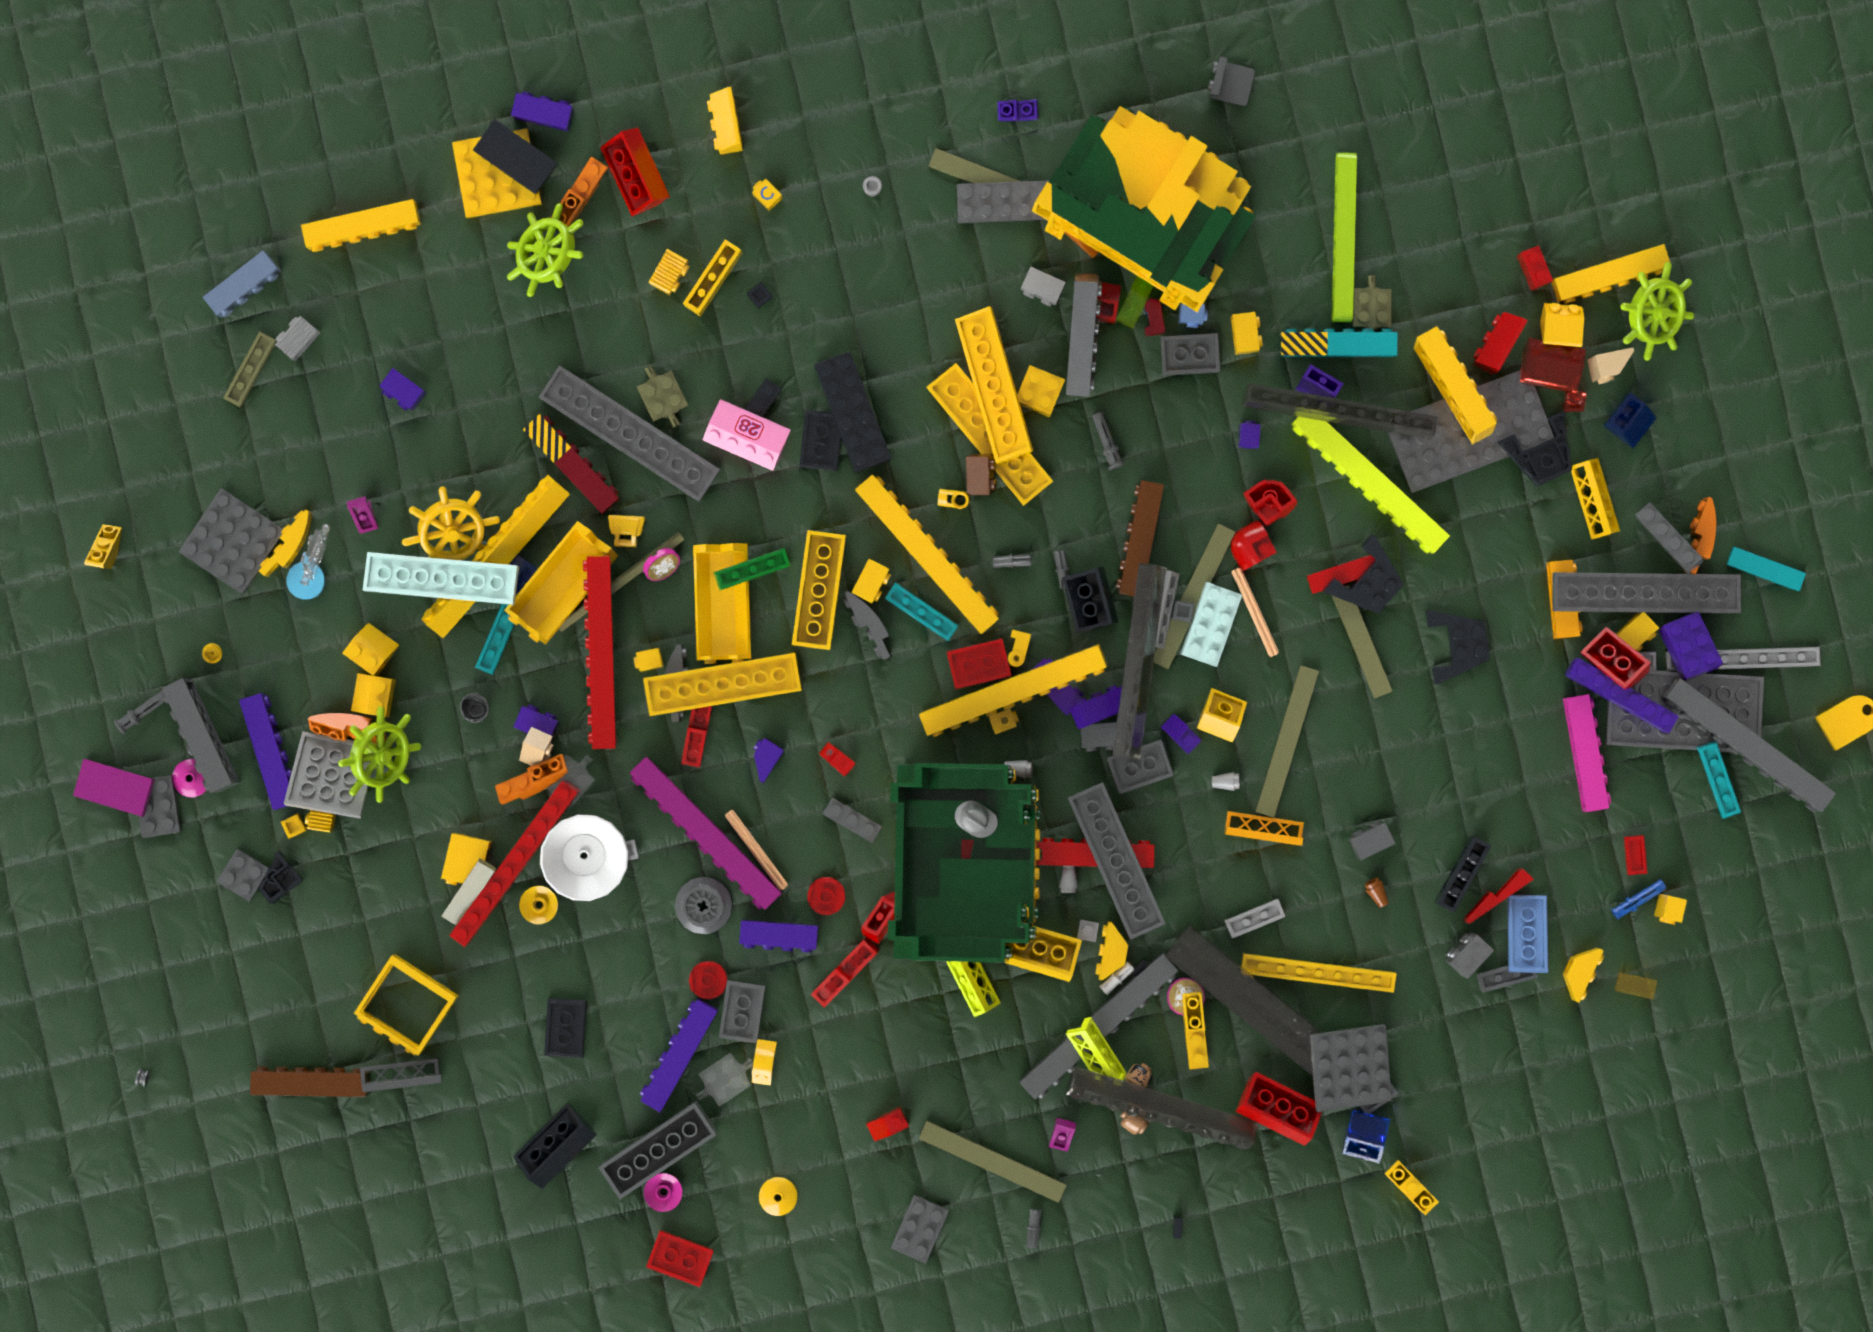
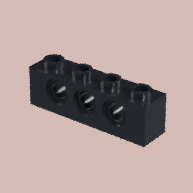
M1470 836L1436 897L1435 904L1455 913L1490 850V844L1475 836Z

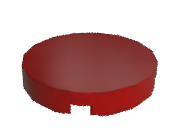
M822 877L810 885L807 900L810 907L816 913L831 915L842 908L845 902V890L838 880L831 877Z
M704 961L696 965L691 971L689 984L695 995L702 999L710 1000L717 998L724 992L728 978L726 971L720 964L714 961Z

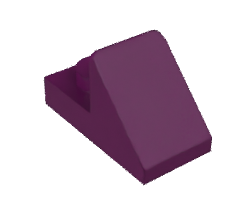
M365 496L347 501V507L360 534L378 529L372 504L370 501H367Z
M1056 1118L1049 1147L1067 1152L1075 1132L1076 1123Z

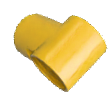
M939 490L938 506L963 509L970 503V495H967L965 491ZM949 495H953L951 499L952 502H948ZM958 495H963L966 498L964 505L957 503L956 498Z

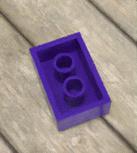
M1698 611L1665 624L1660 628V636L1683 681L1686 682L1711 672L1723 664Z

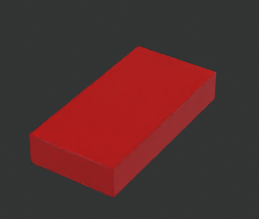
M1644 835L1625 836L1624 848L1627 875L1647 874Z

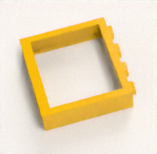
M393 954L354 1014L358 1016L357 1019L363 1024L369 1023L372 1025L375 1032L381 1035L384 1033L389 1036V1040L396 1045L401 1044L406 1047V1052L419 1056L459 995L398 955ZM394 966L448 1001L420 1045L366 1011V1008Z

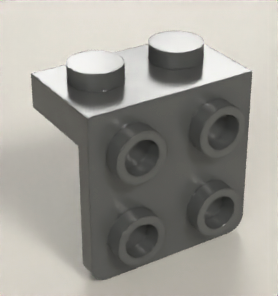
M1220 56L1218 62L1214 61L1212 73H1215L1214 80L1209 82L1207 90L1210 92L1209 98L1246 106L1255 73L1254 69L1227 63V58Z

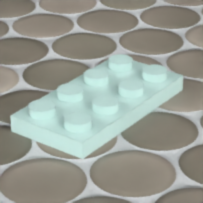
M1205 582L1180 654L1217 667L1242 594Z

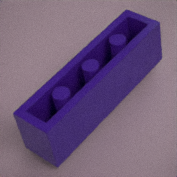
M741 920L739 944H744L743 948H755V945H760L766 950L782 947V951H793V948H800L801 952L812 953L813 950L817 949L819 925Z

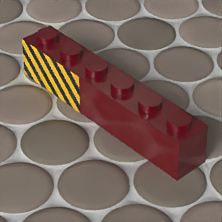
M539 414L523 431L604 515L620 500L617 496L619 492L613 485L608 487L604 482L606 478L599 471L595 473L592 470L593 464L586 457L582 459L578 455L580 450L573 443L569 445L565 441L566 435L560 429L556 431L552 427L554 423L547 415L543 417Z

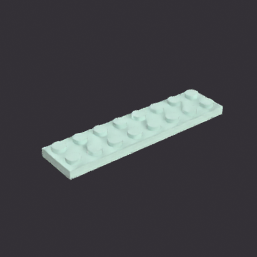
M367 552L363 591L515 605L519 566Z

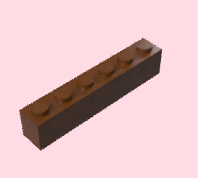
M1143 480L1140 481V485L1136 484L1134 495L1137 496V501L1132 503L1130 513L1134 515L1133 521L1129 522L1127 527V533H1130L1129 541L1125 540L1123 548L1126 556L1125 560L1121 559L1119 568L1120 571H1123L1122 577L1118 578L1116 583V589L1119 590L1118 594L1142 598L1164 488L1163 484Z
M261 1066L257 1067V1070L251 1071L250 1095L367 1097L370 1094V1091H362L360 1068H353V1071H345V1068H334L333 1071H326L324 1067L314 1068V1071H307V1067H296L295 1070H288V1067H276V1070H268V1067ZM365 1072V1082H370V1072Z

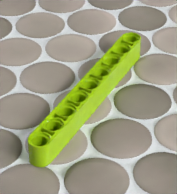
M1356 153L1336 154L1332 322L1352 323Z

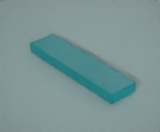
M1732 547L1726 563L1727 566L1795 591H1800L1806 575L1804 572L1736 547Z
M897 583L893 585L885 597L890 603L946 641H949L959 626Z
M509 604L501 605L475 668L491 675L495 673L515 625L508 619L509 615L504 611Z
M1714 740L1698 746L1697 749L1721 818L1724 819L1740 813L1741 810L1717 741Z

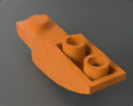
M594 157L589 159L572 188L568 189L560 202L563 205V210L559 221L568 227L573 223L600 185L599 182L608 169L606 165Z
M1711 497L1700 500L1697 506V511H1699L1697 518H1694L1690 525L1692 529L1690 534L1697 536V539L1694 538L1691 546L1704 560L1710 559L1716 536V513ZM1698 567L1695 568L1690 574H1696Z
M344 713L318 714L308 718L311 731L316 734L329 736L334 740L339 739L342 741H346L348 736L356 739V736L350 732L352 725L357 726L362 731L365 727L372 724L371 718ZM384 732V742H385L386 739H387V737H386V732ZM376 736L371 739L374 744H376Z
M563 754L527 768L528 772L495 785L499 802L503 805L518 798L524 800L557 782L568 772Z

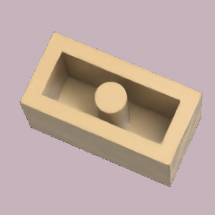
M531 727L523 741L519 761L534 766L550 759V752L553 748V744H551L553 736Z

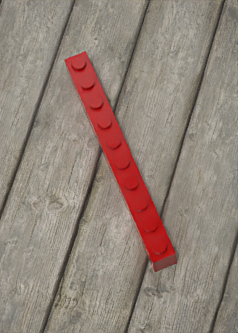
M587 555L586 560H583V572H587V579H584V591L588 593V599H584V610H588V618H585V629H589V637H585V647L589 649V656H586V668H590V675L586 676L587 687H590L591 694H587V706H591V713L588 714V725H592V733H588V743L592 744V749L616 748L611 557L610 555Z
M566 779L561 781L449 935L463 947L470 944L543 844L548 832L556 826L581 791Z
M1042 838V842H1037L1039 848L1042 849V860H1039V864L1036 865L1097 866L1086 839H1081V843L1073 842V839L1062 838V842H1054V838ZM962 840L961 859H970L974 840ZM1138 840V844H1131L1140 867L1154 868V845L1146 840Z

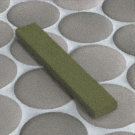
M935 148L929 167L972 184L1021 182Z
M1332 596L1373 698L1375 699L1392 692L1358 606Z

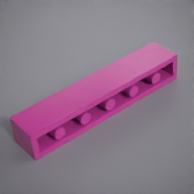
M1589 694L1563 698L1582 811L1590 812L1608 809L1609 804H1611V797L1609 792H1606L1605 785L1608 784V780L1602 769L1604 758L1599 752L1601 741L1599 735H1596L1595 730L1598 724L1596 717H1593L1592 709H1594L1593 698H1590Z

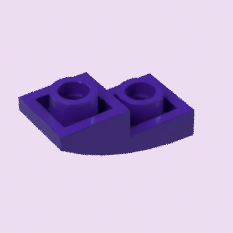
M1036 99L997 102L998 121L1039 120L1038 100Z

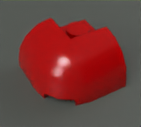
M1265 479L1243 493L1253 512L1258 515L1266 527L1279 518L1287 516L1297 505V500L1281 481Z
M1255 520L1239 529L1231 540L1230 549L1232 555L1242 571L1277 553L1259 520Z

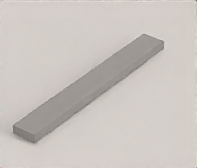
M1820 647L1717 650L1723 662L1718 669L1821 666ZM1665 652L1666 671H1677L1669 652Z

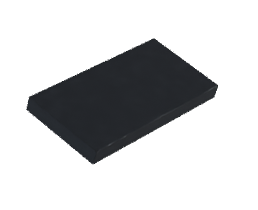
M496 119L493 120L473 148L475 153L535 195L558 165L557 162Z

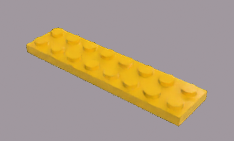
M989 306L955 319L996 463L999 464L1032 452V444L992 307Z
M955 363L926 388L980 454H993L974 384ZM1031 453L999 464L996 463L995 472L1023 506L1053 482Z
M795 653L643 678L649 716L802 691Z

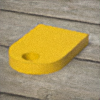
M1860 695L1851 696L1815 717L1834 751L1873 729V701L1870 698ZM1866 704L1871 707L1869 715H1865L1862 712V708Z

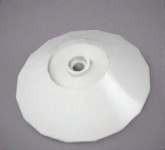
M576 815L560 821L548 832L541 846L540 866L545 880L558 894L572 900L592 901L608 895L620 884L628 866V849L623 835L611 822L595 815ZM586 852L588 855L586 858H581L580 854Z

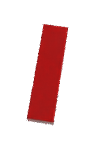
M1371 555L1308 575L1307 579L1312 594L1323 591L1324 587L1333 577L1342 584L1357 580L1375 558Z
M712 706L691 710L681 764L700 768Z
M1519 868L1495 895L1488 891L1462 920L1470 924L1534 880V878L1524 869Z
M865 937L810 995L825 1008L880 949Z

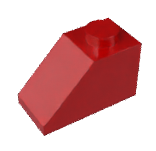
M882 896L862 925V935L879 944L888 931V920L894 919L895 904Z
M901 1107L866 1123L874 1141L891 1136L909 1127Z

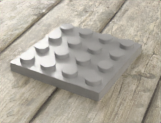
M302 732L284 805L361 819L369 786L363 784L355 796H351L349 790L357 779L353 775L350 766L340 767L338 765L339 760L350 758L354 741L348 739L346 741L334 740L329 736ZM370 761L363 762L364 770L368 766Z

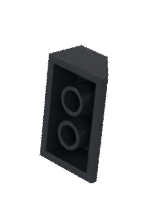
M1104 567L1062 577L1077 633L1118 623Z

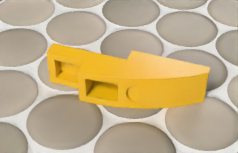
M300 511L295 516L294 523L291 526L288 524L281 531L282 535L279 538L285 543L278 545L273 551L275 554L270 559L266 558L261 563L259 572L263 576L269 577L279 565L283 568H288L294 561L309 533L312 513L310 511Z
M1201 992L1182 994V1007L1189 1069L1208 1068Z

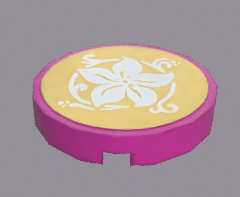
M665 548L656 552L657 555L654 557L651 555L646 560L643 571L649 580L660 581L675 572L679 566L680 558L673 549Z
M1183 977L1175 980L1169 986L1167 992V1002L1170 1008L1175 1013L1183 1016L1182 994L1201 992L1202 1004H1204L1205 992L1202 985L1192 978Z

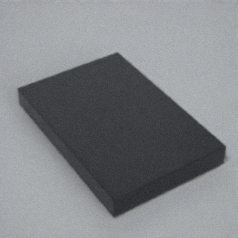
M805 410L799 467L837 471L841 437L832 414L829 412Z
M548 998L544 1056L583 1058L587 1000Z

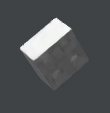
M1472 932L1469 934L1465 933L1459 939L1460 944L1456 948L1452 947L1446 953L1447 958L1445 959L1453 969L1467 979L1494 951L1483 939Z

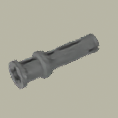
M1099 412L1091 417L1104 447L1103 455L1107 458L1108 469L1111 471L1124 466L1125 463L1120 458L1119 447L1114 444L1103 415L1104 413Z
M163 690L135 710H128L127 714L119 720H114L113 722L123 735L126 734L129 728L135 724H140V719L165 702L162 697Z

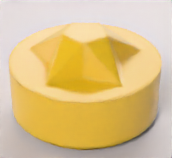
M214 643L207 644L202 651L203 659L211 664L220 661L222 657L220 646Z

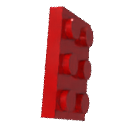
M1003 638L947 652L955 689L1011 676Z
M660 1230L646 1267L701 1287L714 1250Z

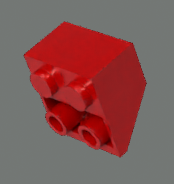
M1102 282L1101 296H1097V299H1101L1100 315H1096L1099 321L1115 323L1121 291L1120 285Z

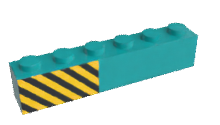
M1285 329V332H1281V357H1397L1398 332H1393V329H1382V332H1374V329H1362V332H1354V329H1343V332H1335V329H1323V332H1316V329H1304V332H1296V329Z

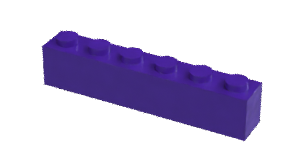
M1574 658L1564 674L1663 733H1670L1679 717L1631 688L1624 690L1605 673L1580 658Z
M265 693L240 699L241 709L272 809L278 810L287 807L284 805V800L292 770L288 769L286 763L289 761L286 751L282 750L281 744L283 739L281 734L277 733L275 727L277 725L276 717L274 714H271L269 708L272 706L271 700Z
M699 998L696 1002H691L687 1009L690 1012L687 1019L682 1018L677 1027L680 1029L678 1035L673 1034L668 1043L671 1046L669 1051L663 1052L659 1059V1062H661L658 1069L654 1068L649 1077L652 1079L649 1086L645 1085L640 1093L643 1096L640 1101L658 1112L662 1111L718 1012L717 1008Z

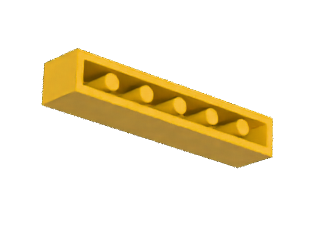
M414 199L302 224L301 228L306 248L312 250V252L324 250L323 247L330 245L334 248L342 246L343 242L357 243L361 241V238L368 237V239L380 237L379 234L382 233L391 235L398 233V230L404 228L405 230H413L417 228V225H421L417 203Z
M1665 244L1555 278L1551 283L1557 302L1564 301V304L1576 301L1575 298L1582 296L1584 299L1593 296V292L1598 290L1603 293L1612 290L1611 286L1618 284L1619 287L1630 284L1629 280L1632 279L1639 281L1637 276L1639 272H1644L1647 278H1649L1648 274L1651 273L1660 275L1663 272L1664 264L1670 262Z

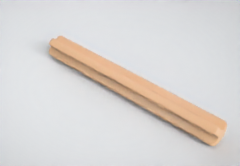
M1237 568L1232 571V575L1270 657H1273L1279 653L1278 648L1242 569Z
M730 810L725 814L726 819L780 891L785 889L788 883L734 810Z

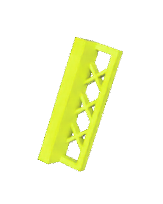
M946 961L974 1017L986 1013L1001 1004L980 962H973L974 970L969 968L968 962ZM977 977L981 978L983 982L982 987L978 985ZM986 994L990 995L993 1001L990 1005H988L985 999Z
M1091 1017L1085 1018L1081 1028L1067 1030L1066 1035L1100 1088L1107 1089L1121 1086L1126 1071ZM1081 1034L1084 1041L1077 1039L1075 1035ZM1083 1048L1092 1051L1093 1055L1086 1053ZM1092 1062L1100 1064L1102 1069L1094 1066ZM1101 1075L1109 1078L1110 1081L1104 1082Z

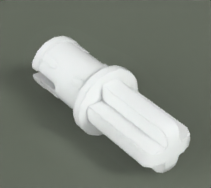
M1126 962L1124 966L1115 973H1112L1099 987L1108 995L1116 986L1123 984L1122 981L1134 971L1133 966Z

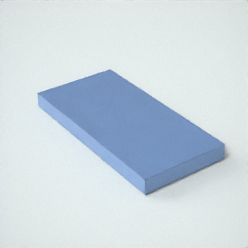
M1510 895L1507 898L1508 972L1548 973L1547 896Z

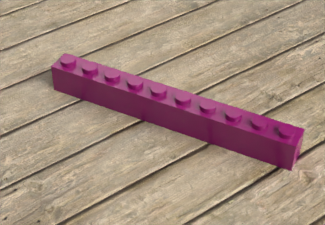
M645 757L630 772L632 775L630 779L637 786L641 784L646 789L644 793L651 800L655 798L659 802L657 806L665 814L668 812L673 817L671 820L676 826H682L686 830L685 835L693 841L695 839L700 844L698 848L705 855L709 853L713 857L711 861L718 868L722 866L727 871L725 875L732 882L736 880L740 884L738 888L746 896L750 894L754 898L752 902L759 909L762 907L766 909L782 893L649 757Z

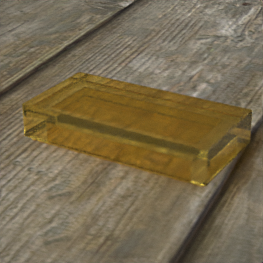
M1618 972L1614 991L1654 999L1657 980Z

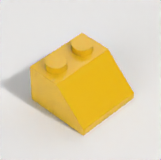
M1544 303L1540 319L1543 344L1582 347L1584 329L1583 307Z
M368 623L351 640L342 654L371 675L378 676L400 645Z
M357 673L351 711L377 716V708L381 706L385 709V717H390L396 679Z
M1211 688L1200 715L1197 729L1233 742L1240 728L1247 702Z

